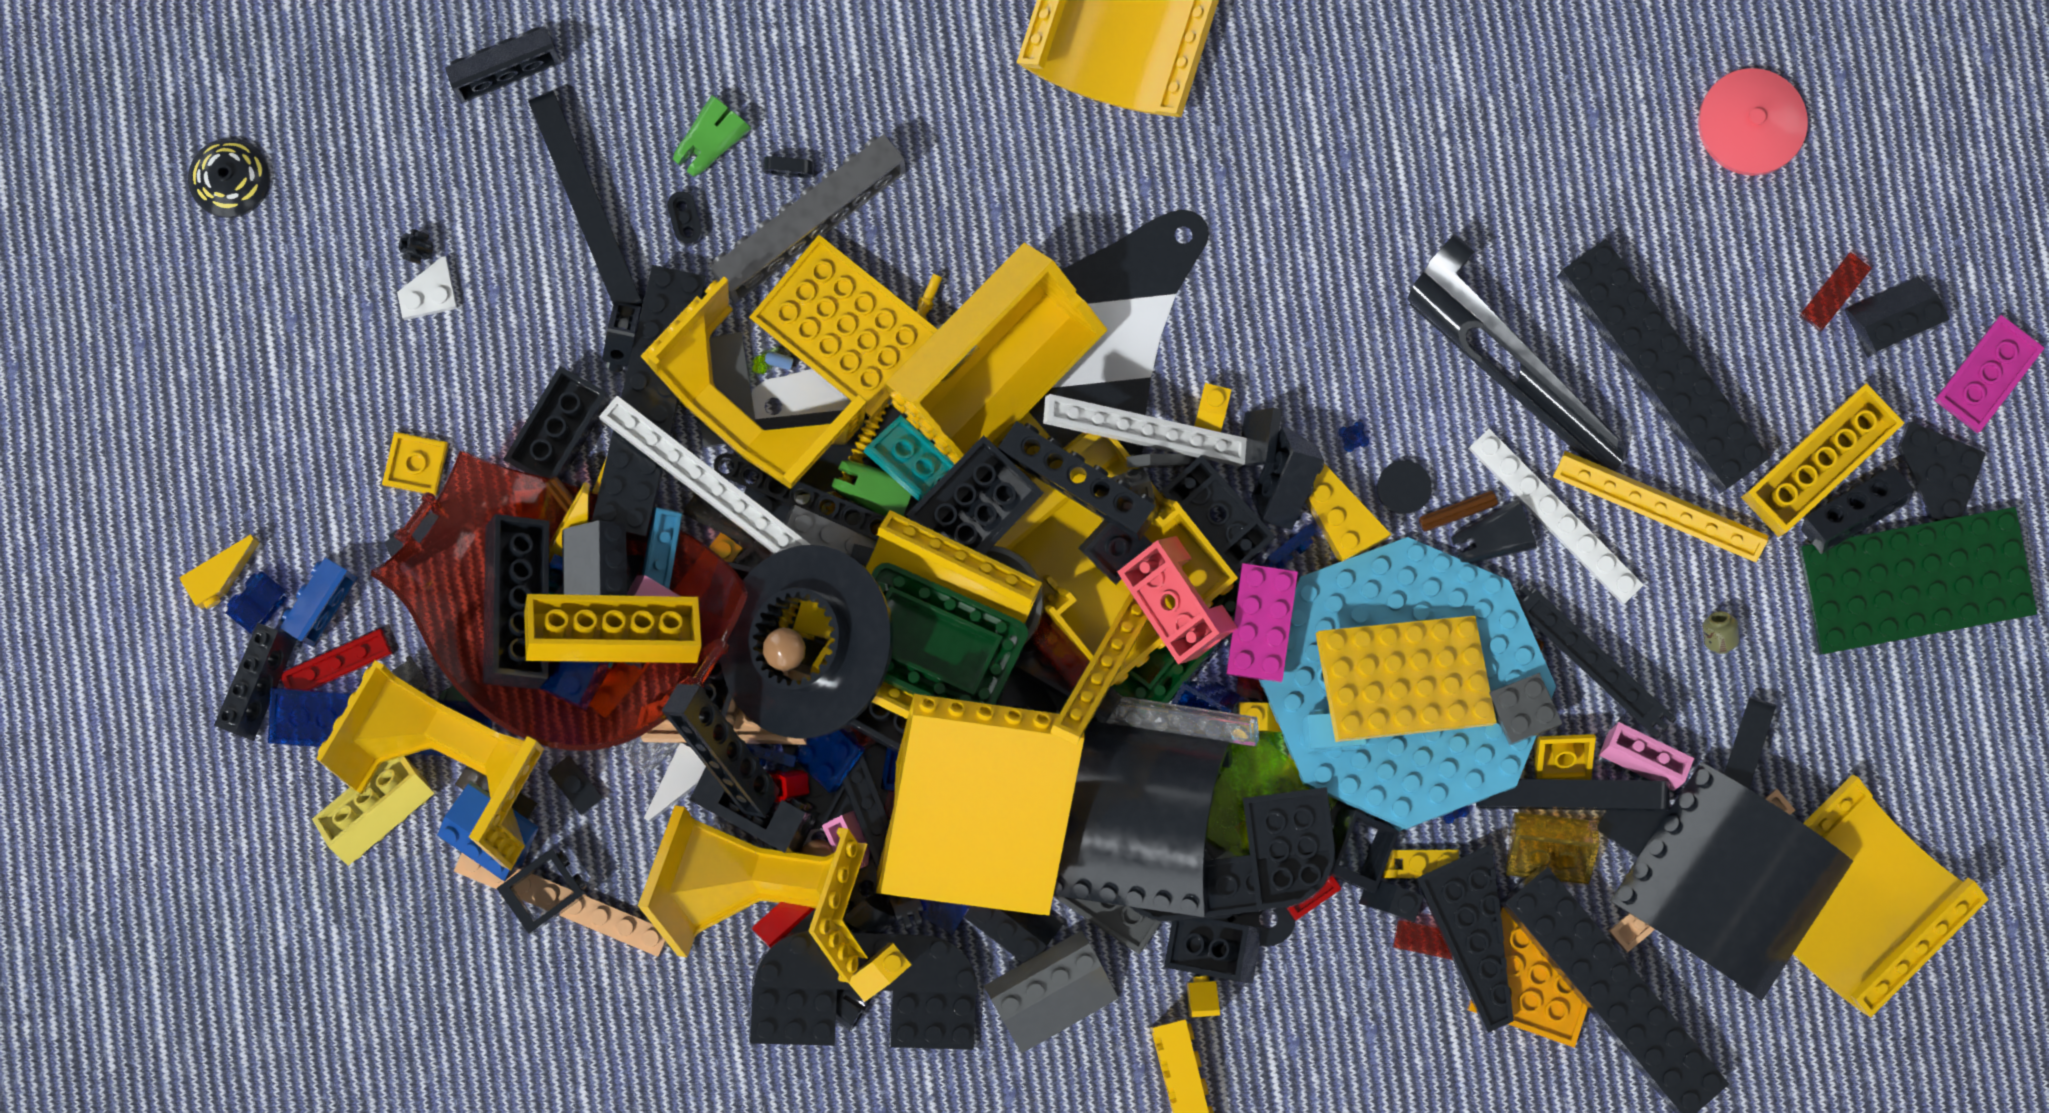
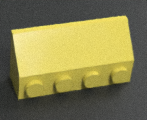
M406 756L383 762L376 770L363 794L349 787L312 820L327 846L349 866L355 860L362 857L364 852L376 842L382 840L396 825L403 822L415 809L426 803L434 794V791Z

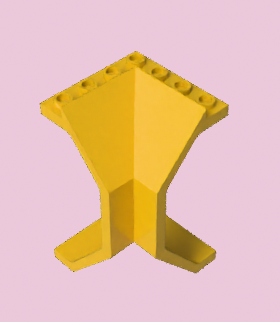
M723 277L719 282L714 280L705 290L707 295L702 300L696 296L647 348L641 357L683 405L744 459L791 489L831 445H845L862 427L866 401L860 395H857L831 424L774 430L762 429L714 385L710 336L733 311L729 306L728 279Z
M374 661L372 666L365 670L357 691L350 695L348 706L344 713L334 722L333 731L329 738L321 744L316 760L351 789L360 794H363L376 770L383 762L427 749L436 750L486 775L491 799L469 838L501 866L511 871L525 847L512 805L543 753L544 748L536 740L528 736L524 741L498 733L440 704L395 676L385 665Z
M675 805L638 907L676 955L687 958L698 933L757 902H785L815 908L809 933L839 973L838 980L850 983L852 974L858 968V957L867 959L868 957L843 917L868 844L858 843L849 829L838 827L836 833L840 840L836 852L825 857L784 853L778 850L759 848L697 821L684 806Z

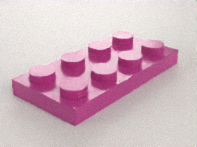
M2000 315L1942 388L1934 401L1974 432L1979 433L2045 348L2004 316Z
M1242 563L1234 623L1238 628L1232 632L1226 675L1282 683L1297 571Z

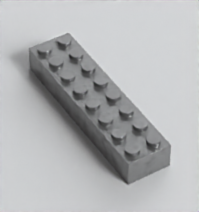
M884 134L879 138L877 136L871 138L865 143V149L860 153L850 154L842 162L843 166L836 171L831 169L821 178L822 182L815 187L809 186L804 189L799 195L801 198L793 204L791 202L786 203L778 210L779 215L771 221L766 219L761 222L754 234L750 237L747 235L743 236L735 243V248L728 254L723 252L713 260L714 264L711 266L715 279L718 282L723 277L728 279L729 296L734 303H737L805 251L818 235L823 237L906 173L904 158Z

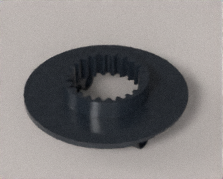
M801 545L791 547L771 555L758 564L743 579L730 600L720 636V660L723 676L732 698L741 711L762 729L776 735L796 739H810L831 734L842 729L861 715L873 701L884 682L893 650L894 633L891 611L880 586L870 572L856 559L842 551L826 546ZM799 600H810L811 602L818 603L819 608L826 609L824 615L832 618L828 625L835 629L830 633V637L835 639V642L829 644L832 654L825 656L826 665H819L820 673L812 672L811 678L803 677L802 681L792 680L783 675L784 672L771 667L767 663L763 654V644L771 633L769 630L770 626H776L777 624L774 617L782 616L781 608L789 609L790 603L798 604Z

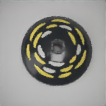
M223 138L207 144L195 155L188 172V185L192 197L203 210L221 218H236L250 213L263 201L270 185V170L266 159L255 146L241 139ZM223 170H229L226 177L220 176Z

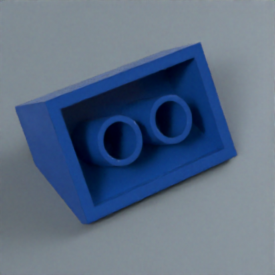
M326 557L323 561H318L313 567L311 580L307 585L304 584L299 589L296 595L298 600L293 608L289 607L284 612L281 618V622H283L280 626L281 629L313 648L358 579V577Z
M470 781L445 815L437 836L505 882L523 865L539 827L513 810L525 847L511 871L501 866L469 838L491 799L490 793Z

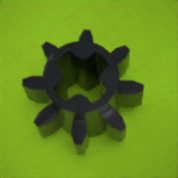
M411 229V234H403L399 241V251L404 253L402 258L416 264H420L421 259L427 260L433 251V243L431 240H428L429 234L416 229Z

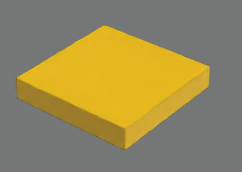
M394 432L382 485L437 497L449 443Z

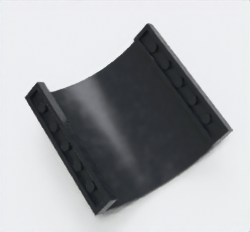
M1090 721L1084 731V742L1053 896L1205 917L1208 911L1207 887H1205L1204 879L1208 823L1221 767L1230 768L1233 763L1232 738Z
M1701 762L1610 901L1679 944L1737 983L1736 985L1762 1001L1848 871L1853 860L1829 841L1776 805Z

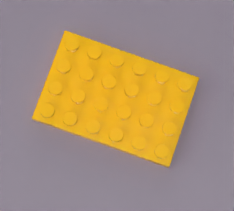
M820 235L815 238L749 316L754 323L850 401L857 395H860L866 401L865 413L873 419L891 399L890 394L886 390L885 383L938 330Z
M1476 616L1321 630L1316 633L1335 742L1492 726L1497 723L1492 698L1489 694L1490 687Z

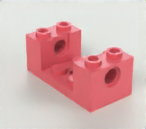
M1174 536L1157 540L1117 572L1176 662L1181 664L1197 659L1238 627L1223 605L1208 609L1181 568L1192 558L1178 537ZM1168 594L1175 598L1176 604L1173 609L1166 606L1165 598Z

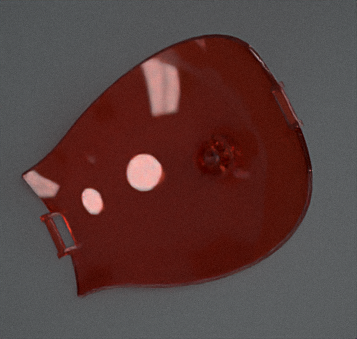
M464 450L459 451L453 469L438 499H435L434 494L425 492L421 498L422 503L405 526L402 529H398L394 534V537L401 541L404 546L385 563L372 569L371 576L387 586L403 602L443 673L475 708L511 733L524 739L528 736L536 740L540 745L563 750L590 751L606 749L629 742L668 719L662 712V709L677 684H697L704 688V681L722 654H726L730 648L726 642L741 614L748 592L739 575L724 559L682 530L679 531L669 590L681 597H698L701 649L697 663L647 662L640 669L635 665L630 666L624 662H614L613 666L609 668L598 662L548 661V679L539 689L483 684L485 526L495 514L549 521L550 543L566 512L546 488V482L550 478L510 469L479 458ZM562 482L572 496L576 498L581 487ZM590 490L589 518L592 520L598 493ZM431 510L439 517L421 542L418 543L412 534ZM626 539L627 554L644 556L645 559L647 543ZM549 562V581L561 586L562 573L555 568L554 564ZM703 660H705V661L703 662V664L701 665V667L699 668V670L697 671V673L695 674V676L692 677V676L694 675V673L696 672V670L698 669V667L700 666L701 662H702Z

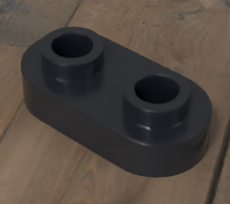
M676 192L670 196L667 204L674 234L682 245L692 246L698 243L702 237V228L696 205L692 196L687 192ZM684 203L687 205V208L684 211H679L677 209L679 204ZM686 229L694 231L690 237H686L684 232Z

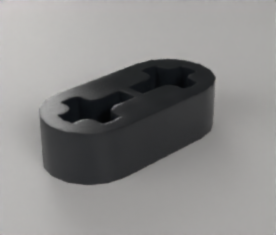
M766 156L763 159L762 172L775 176L812 178L815 163L806 159Z

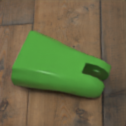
M711 95L692 127L676 148L673 160L680 166L693 153L697 155L687 169V173L695 177L704 172L725 151L743 138L751 130V127L737 114L730 111L720 100Z
M841 461L838 469L848 475L857 477L855 485L847 481L834 478L832 488L838 494L865 509L885 517L890 510L901 516L904 515L911 494L883 469L859 462Z

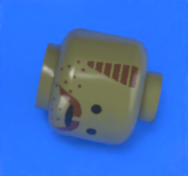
M1719 611L1712 613L1704 620L1702 624L1704 645L1709 650L1725 654L1738 646L1740 642L1739 626L1734 616L1727 612Z

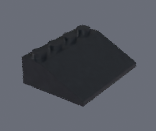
M983 435L907 513L906 518L985 555L1044 492Z

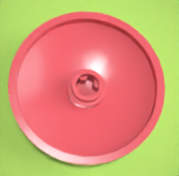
M1757 68L1737 70L1718 80L1705 95L1698 114L1700 138L1710 156L1724 168L1749 176L1765 175L1785 166L1803 145L1808 127L1805 104L1794 86L1774 72Z

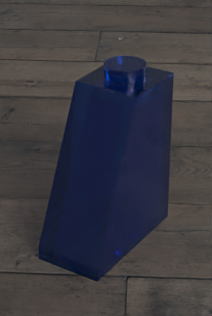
M1183 681L1170 706L1219 734L1241 695L1218 682Z

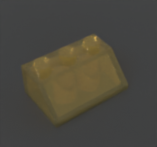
M1514 812L1509 833L1506 875L1527 878L1540 866H1548L1562 882L1589 884L1600 844L1598 822Z

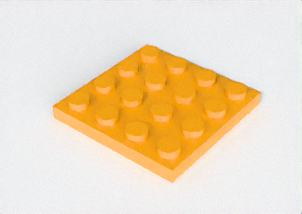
M1501 906L1503 945L1507 961L1508 987H1510L1514 1020L1508 1025L1575 1048L1588 1007L1581 1002L1574 991L1571 990ZM1470 999L1467 1010L1477 1014Z

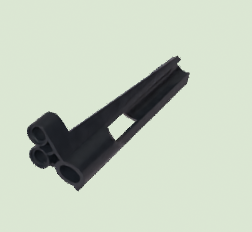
M1454 234L1430 260L1425 271L1414 283L1408 296L1409 305L1582 458L1616 471L1625 460L1626 451L1623 441L1550 370L1457 274L1475 251ZM1470 329H1483L1520 362V374L1516 383L1467 341L1466 334Z

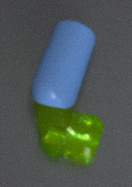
M768 352L754 358L752 370L757 374H765L767 366H776L790 370L793 358L776 352Z

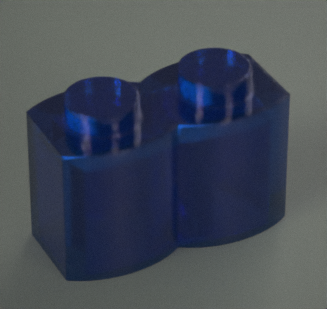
M260 571L258 574L253 573L245 582L246 589L240 595H234L226 606L228 610L225 614L250 634H253L257 623L266 625L272 615L278 611L290 596L288 591L263 571Z

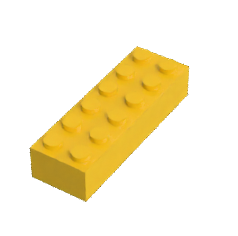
M1866 383L1845 400L1743 494L1741 498L1780 537L1787 533L1893 435L1904 422Z
M527 594L524 610L526 661L697 663L701 649L698 597Z

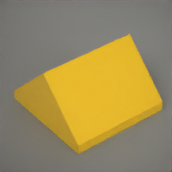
M1595 734L1537 737L1533 744L1535 779L1591 780L1596 741Z

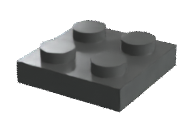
M1540 673L1489 692L1494 712L1510 746L1562 724Z

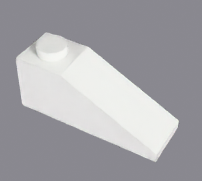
M682 743L679 744L644 819L650 822L654 821L695 789L706 766L692 748Z

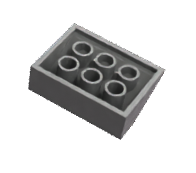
M1082 930L984 985L986 992L1021 1054L1119 999Z

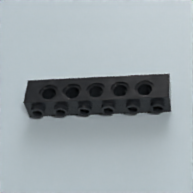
M1018 421L1015 422L998 447L1010 461L1138 541L1141 540L1158 515L1154 505L1155 501L1143 493L1139 496L1132 492V487L1121 479L1114 481L1108 477V472L1100 466L1094 465V467H1091L1085 463L1083 456L1075 451H1071V453L1062 449V444L1052 437H1048V439L1039 435V430L1031 424L1025 423L1023 425ZM1030 447H1040L1038 453L1034 455L1027 454V450ZM1055 460L1063 461L1062 466L1058 469H1052L1049 466ZM1078 474L1086 475V479L1081 483H1075L1072 480ZM1101 488L1110 490L1105 497H1097L1095 494ZM1129 502L1133 504L1129 511L1123 512L1119 510V506L1122 503Z
M677 684L662 712L744 815L766 817L781 791L773 781V777L761 766L760 760L751 753L746 742L737 735L733 725L723 717L719 707L709 699L703 687L697 684Z

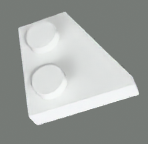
M446 256L438 259L397 292L404 320L458 309Z

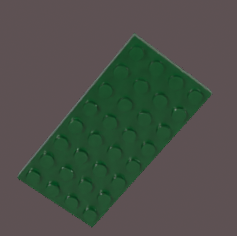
M2016 507L1854 536L1823 554L1813 544L1799 547L1820 655L2037 615Z

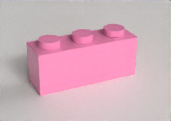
M1620 722L1608 732L1599 756L1651 781H1668L1669 789L1675 791L1685 783L1694 760L1693 757Z

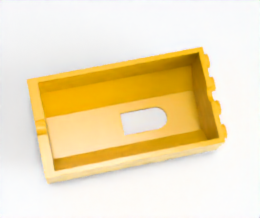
M1024 242L885 383L886 390L893 399L892 405L899 412L905 413L908 416L906 420L917 430L919 429L929 440H933L935 442L934 446L956 464L983 435L996 445L1010 431L1015 422H1019L1108 330L1085 300L1075 292V287L1056 263ZM976 345L977 347L946 378H944Z

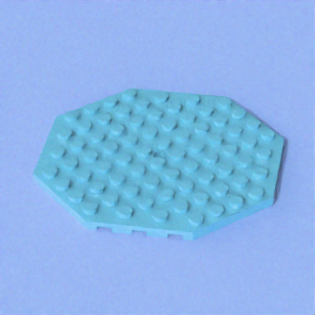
M1409 537L1300 577L1295 589L1283 681L1280 683L1259 679V682L1264 688L1272 713L1280 726L1284 736L1283 739L1291 758L1296 764L1299 777L1304 786L1311 789L1327 787L1328 796L1406 830L1431 819L1449 814L1462 807L1485 800L1493 795L1506 792L1517 786L1536 736L1510 746L1496 714L1497 723L1492 726L1366 739V745L1362 749L1306 753L1302 722L1307 715H1310V711L1325 709L1327 714L1330 713L1327 694L1319 686L1317 680V669L1321 663L1316 640V633L1318 631L1476 616L1490 692L1540 673L1552 699L1556 684L1508 579L1470 563L1461 562L1460 559Z

